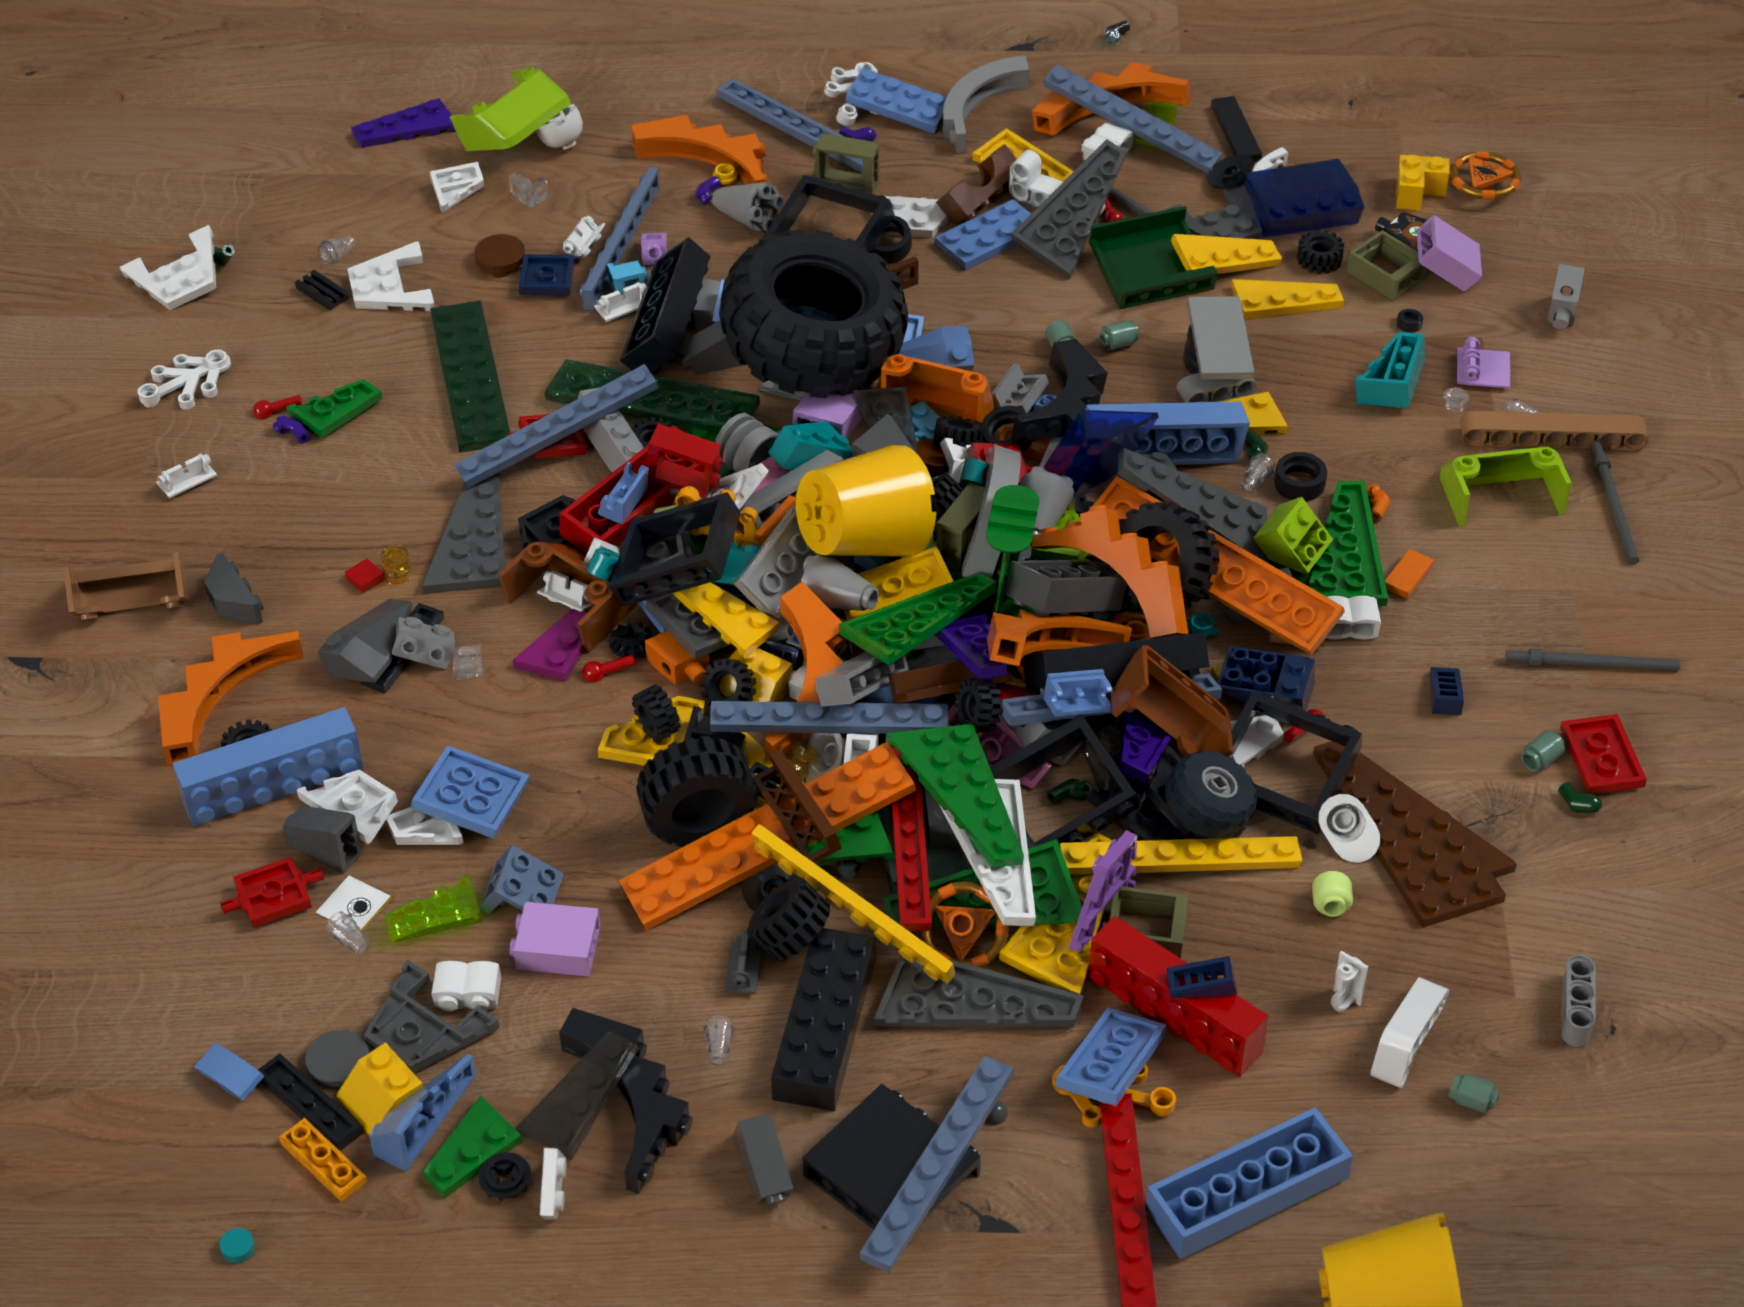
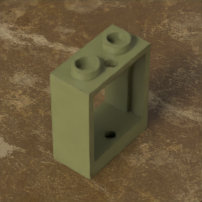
M822 133L819 141L813 145L812 156L816 158L813 166V176L828 182L840 183L849 188L861 189L867 193L874 194L879 184V143ZM829 153L863 159V174L830 169Z
M1383 230L1369 237L1366 242L1357 248H1353L1347 257V273L1393 301L1424 280L1427 275L1428 268L1419 263L1418 251ZM1382 256L1400 267V269L1389 274L1371 263V261Z
M969 482L937 522V548L941 556L946 560V566L959 572L962 571L961 567L974 532L985 487Z
M1122 886L1106 904L1105 915L1110 916V920L1114 916L1119 918L1120 911L1173 918L1171 938L1145 936L1181 958L1189 895ZM1108 921L1103 922V927L1108 923Z

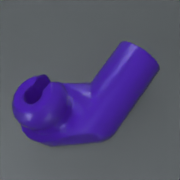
M843 126L839 131V134L848 138L871 142L876 138V132L869 127L853 131Z
M713 176L698 185L695 196L700 200L701 204L705 205L712 200L713 196L710 192L721 186L719 179Z
M283 415L277 417V421L273 423V429L276 432L284 434L288 429L299 443H306L310 439V434L300 421Z

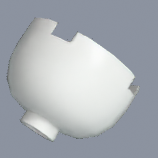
M570 104L535 132L541 142L549 147H562L563 150L571 148L576 144L575 140L583 130L580 112L574 104Z

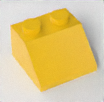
M737 648L729 659L746 663L748 665L747 669H752L754 672L751 678H756L757 683L752 684V688H756V694H750L754 698L752 702H781L789 692L787 681L792 673V663L759 648H756L743 659L737 653ZM730 674L723 676L720 681L721 693L726 697L735 693L736 679Z
M384 1043L357 1061L338 1091L336 1099L363 1126V1130L370 1137L375 1125L380 1124L389 1112L423 1088V1083L388 1044Z

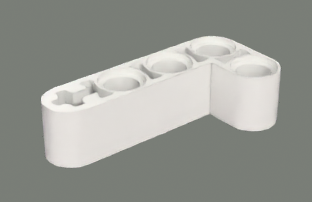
M1025 150L1010 167L1009 190L1016 200L1038 208L1063 182L1041 174V158L1036 152ZM1104 204V206H1103V208H1102L1100 214L1104 211V209H1105V204Z
M1418 977L1381 1036L1370 1076L1398 1088L1403 1087L1414 1055L1441 1013L1447 1000L1449 989Z

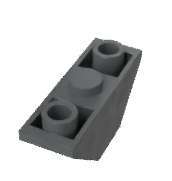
M223 552L218 554L204 580L209 604L220 619L257 625L262 623L261 610L264 607L260 597L257 594L253 595L251 593V587L245 577L240 578L234 561L229 562Z

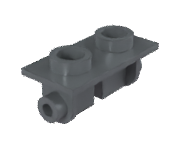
M747 930L741 931L736 941H731L725 992L756 994L762 947L755 942Z

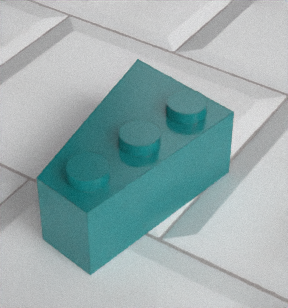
M1398 332L1381 350V356L1376 361L1372 360L1368 364V370L1363 375L1359 374L1355 379L1357 404L1395 408L1410 407L1426 359L1424 334Z
M828 421L784 426L768 452L783 469L788 470L799 467L826 450L842 457L843 460L852 458V448L848 444V439L839 434Z

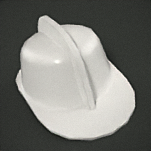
M812 733L808 742L806 783L843 765L846 739L841 737L840 733Z
M1337 794L1328 798L1322 804L1318 822L1335 852L1342 859L1349 862L1361 863L1369 860L1377 852L1380 845V833L1364 805L1356 797L1349 794Z

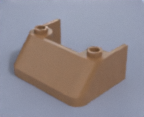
M179 552L173 553V559L77 572L69 566L63 567L68 611L75 616H81L82 621L98 619V614L152 606L166 605L167 609L184 607L183 602L189 601L186 558Z

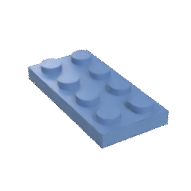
M862 68L848 91L845 102L935 134L943 119L946 97L876 73L873 70Z
M1012 199L936 236L935 245L966 271L1018 245V243L1012 240V233L1031 213Z
M1108 1007L1057 1075L1056 1088L1117 1106L1166 1036L1167 1025Z

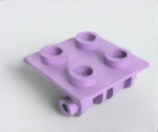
M1469 337L1464 342L1463 348L1457 347V384L1510 388V352L1479 349L1480 342L1475 337Z

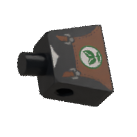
M1402 212L1392 221L1380 217L1375 225V230L1378 232L1383 230L1418 251L1417 230L1428 220Z

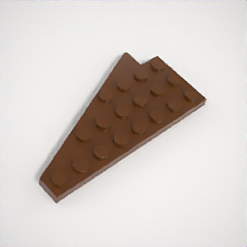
M1333 741L1314 746L1313 750L1314 757L1328 779L1345 746ZM1359 752L1338 794H1349L1356 797L1364 805L1375 822L1380 833V845L1375 854L1421 927L1424 928L1503 903L1506 894L1496 878L1515 872L1516 862L1451 817L1448 812L1438 808Z

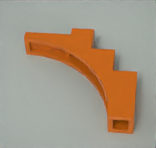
M1131 62L1118 76L1096 72L1088 80L1131 104L1152 102L1187 106L1191 102L1189 80L1154 73L1152 66ZM1052 90L1032 110L1034 131L1055 136L1066 126L1093 112Z
M688 115L631 125L632 144L638 159L672 156L696 159L716 166L728 163L734 166L737 171V177L744 184L769 183L767 174L762 173V157L766 156L765 146L763 142H759L756 133L730 138L729 133H725L722 124L696 128L695 124H691Z
M1106 505L1092 506L1089 508L1090 512L1080 514L1081 522L1065 524L1066 528L1057 530L1056 527L1044 528L1040 530L1041 534L1033 535L1031 542L1033 548L1043 550L1056 548L1079 549L1091 553L1109 564L1125 579L1136 595L1146 617L1150 638L1188 634L1179 567L1168 565V561L1151 563L1148 539L1138 537L1137 533L1121 535L1118 512L1116 510L1107 509Z
M802 581L780 596V613L793 628L802 647L806 664L803 689L797 702H820L816 692L815 678L844 663L835 653L843 648L846 638L839 634V624L843 622ZM770 733L765 737L764 752L770 758L769 754L780 748L783 754L786 755L791 751L794 744L801 739L806 740L810 738L812 733Z
M1020 609L1018 618L993 612L987 637L989 658L992 661L1019 666L1020 660L1025 655L1036 651L1129 642L1132 628L1078 616L1074 612H1070L1069 616L1051 613L1050 616H1041L1032 611Z
M299 631L242 640L240 632L211 636L214 661L185 666L187 691L158 695L162 747L167 766L197 755L201 731L210 713L224 696L240 683L271 667L303 659Z

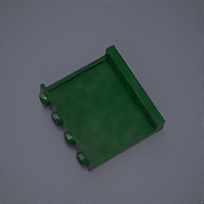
M1186 206L1091 226L1089 245L1119 310L1215 289L1218 274L1215 266L1186 271L1171 242L1173 234L1192 235L1185 221Z

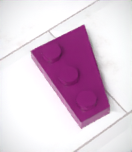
M571 609L513 659L514 668L567 681L584 651L577 623L588 612Z

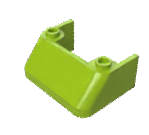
M530 66L523 70L511 72L517 86L494 103L485 104V102H479L471 107L472 111L468 114L452 115L449 118L466 151L507 149L520 143L568 107L571 101L567 93L539 68Z
M1550 447L1460 456L1444 463L1440 471V481L1459 527L1464 526L1470 499V492L1467 486L1543 478L1559 515H1564L1572 484L1560 455Z

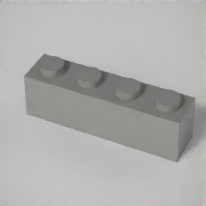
M598 388L581 390L578 399ZM618 409L583 427V430L611 473L644 448Z
M828 450L822 452L751 494L740 508V512L745 507H751L757 511L758 517L754 523L755 530L757 531L789 495L796 497L798 485L807 472L843 461V458Z
M865 651L816 677V692L820 698L821 707L852 704L889 683L888 674L908 670L906 656L904 655L891 665H887Z

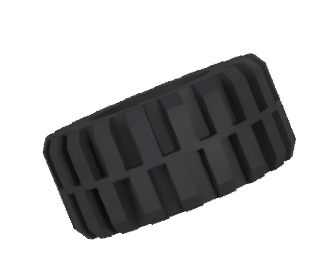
M1163 502L1142 504L1139 510L1132 509L1127 512V519L1119 520L1121 535L1137 533L1138 537L1147 538L1150 544L1156 536L1165 531L1173 534L1180 550V559L1177 567H1179L1184 607L1185 609L1190 608L1192 605L1191 601L1199 602L1204 597L1202 591L1204 589L1210 590L1213 584L1210 581L1212 574L1217 575L1218 567L1214 566L1215 559H1219V550L1214 549L1213 544L1217 543L1215 534L1207 532L1210 530L1209 524L1205 520H1201L1200 515L1194 511ZM1106 564V568L1115 571L1109 564ZM1127 584L1123 600L1130 601L1131 605L1141 608L1136 595Z
M701 736L700 739L686 738L684 742L669 744L668 748L664 751L660 749L654 754L653 760L649 759L645 763L643 770H641L638 776V784L636 786L637 796L650 832L663 842L670 845L674 842L678 847H684L754 811L758 798L756 794L757 789L744 753L737 746L730 742L727 743L724 739L716 737L715 740H712L709 736Z

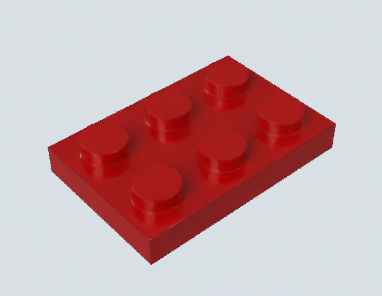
M1618 714L1561 722L1560 731L1587 793L1598 794L1645 787L1646 776Z

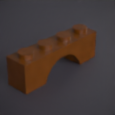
M1003 144L978 165L981 174L980 187L972 186L962 180L937 200V205L953 225H956L961 220L964 222L969 221L977 214L974 211L976 208L980 211L991 202L988 199L989 196L995 198L1004 190L1002 186L1004 183L1006 186L1009 185L1010 167L1017 158L1006 144Z

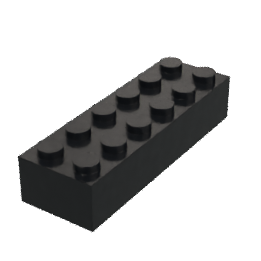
M689 237L655 260L620 361L631 371L645 364L650 373L655 375L663 365L668 362H674L680 354L679 348L686 337L685 330L692 319L690 315L697 304L696 298L703 286L702 280L708 271L707 265L710 259V255Z
M1205 632L1025 655L1022 658L1026 691L1037 690V695L1044 694L1047 675L1050 673L1103 669L1104 675L1111 686L1116 685L1134 654L1143 645L1151 647L1186 676L1199 675V669L1210 667Z
M822 928L820 933L809 944L771 1076L772 1100L830 1111L836 1110L876 960L875 936Z

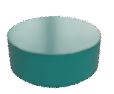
M243 1228L227 1231L219 1242L223 1258L230 1263H241L248 1260L255 1250L251 1233Z

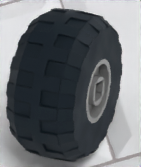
M1199 751L1184 756L1174 767L1165 784V798L1168 808L1170 807L1171 814L1181 823V826L1200 837L1220 839L1234 836L1247 824L1257 807V794L1251 776L1234 759L1221 755L1218 752Z

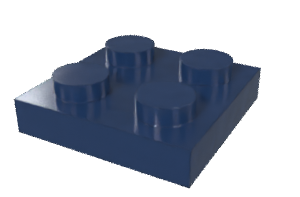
M524 254L519 281V295L570 296L575 265L574 255Z

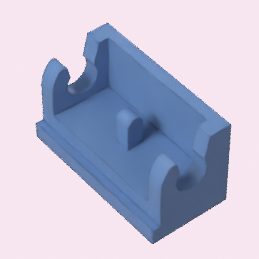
M628 462L624 467L623 476L609 496L605 495L602 498L598 515L623 525L648 489L649 467L641 465L638 474L631 470L632 463Z
M1103 669L1050 673L1047 675L1043 699L1055 717L1110 712L1111 703L1106 697L1105 692L1112 693V687L1105 677Z

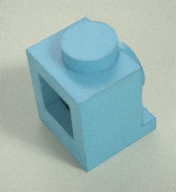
M638 260L615 266L612 263L607 264L608 281L612 292L619 291L623 295V288L634 285L637 282L641 284L648 281L646 269L644 266H640Z

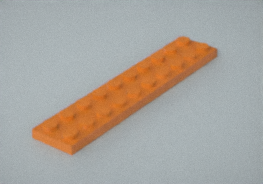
M1116 476L1093 506L1106 505L1107 509L1118 512L1119 520H1126V513L1130 510H1139L1142 504H1154L1161 501ZM1165 531L1156 536L1149 544L1151 562L1168 561V565L1178 566L1180 550L1177 540L1171 532ZM1207 531L1208 533L1215 534L1217 543L1213 544L1214 549L1219 550V559H1215L1214 566L1218 567L1217 575L1212 574L1210 581L1213 584L1210 590L1204 589L1202 592L1312 656L1345 613L1344 607L1215 532Z
M888 741L804 784L836 832L916 791L915 783ZM781 798L778 807L792 810L795 800ZM768 803L619 880L622 889L646 931L778 863L771 856L765 858L754 848L755 844L751 832L758 824L799 852ZM796 818L792 828L794 830L806 831L809 821ZM809 840L808 846H810V845H812V844H814V843H816V842H818V841H816V840Z

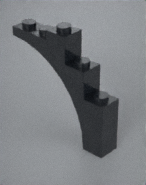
M1077 339L1053 343L1049 365L1059 378L1062 392L1048 405L1033 412L1015 416L1011 439L1015 444L1063 436L1067 442L1078 440L1086 406L1100 403L1108 372Z
M572 1008L559 1031L561 1049L566 1053L585 1060L600 1070L619 1089L629 1105L636 1125L633 1151L625 1169L626 1189L639 1194L644 1183L650 1182L654 1173V1163L657 1157L663 1156L667 1143L677 1146L682 1135H687L690 1131L692 1116H689L688 1102L666 1095L669 1088V1080L666 1079L665 1065L644 1059L647 1044L644 1043L643 1029Z

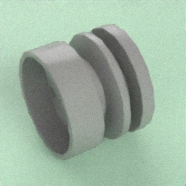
M741 413L730 418L724 424L716 437L715 443L721 445L719 456L723 457L722 464L737 473L769 458L771 455L768 452L779 434L764 426L763 423L751 415Z

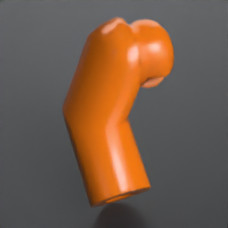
M1371 484L1366 489L1369 502L1373 506L1371 509L1373 521H1380L1390 505V499L1380 489L1378 484Z

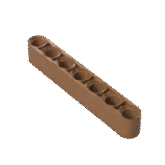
M1468 411L1460 419L1463 442L1473 447H1550L1552 449L1592 450L1591 443L1600 441L1603 450L1638 451L1644 449L1649 443L1645 420L1638 415Z

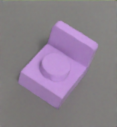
M667 232L644 233L641 235L643 265H654L655 260L667 252Z

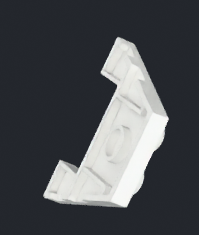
M209 225L188 234L197 251L184 255L181 259L161 266L151 273H148L139 257L120 266L122 274L127 279L133 280L139 288L148 291L151 297L169 310L216 289V272L213 261L214 246L212 244L213 232Z
M419 241L347 269L355 308L388 310L389 306H403V310L413 311V307H425V311H435L431 289L404 293L398 267L423 263Z

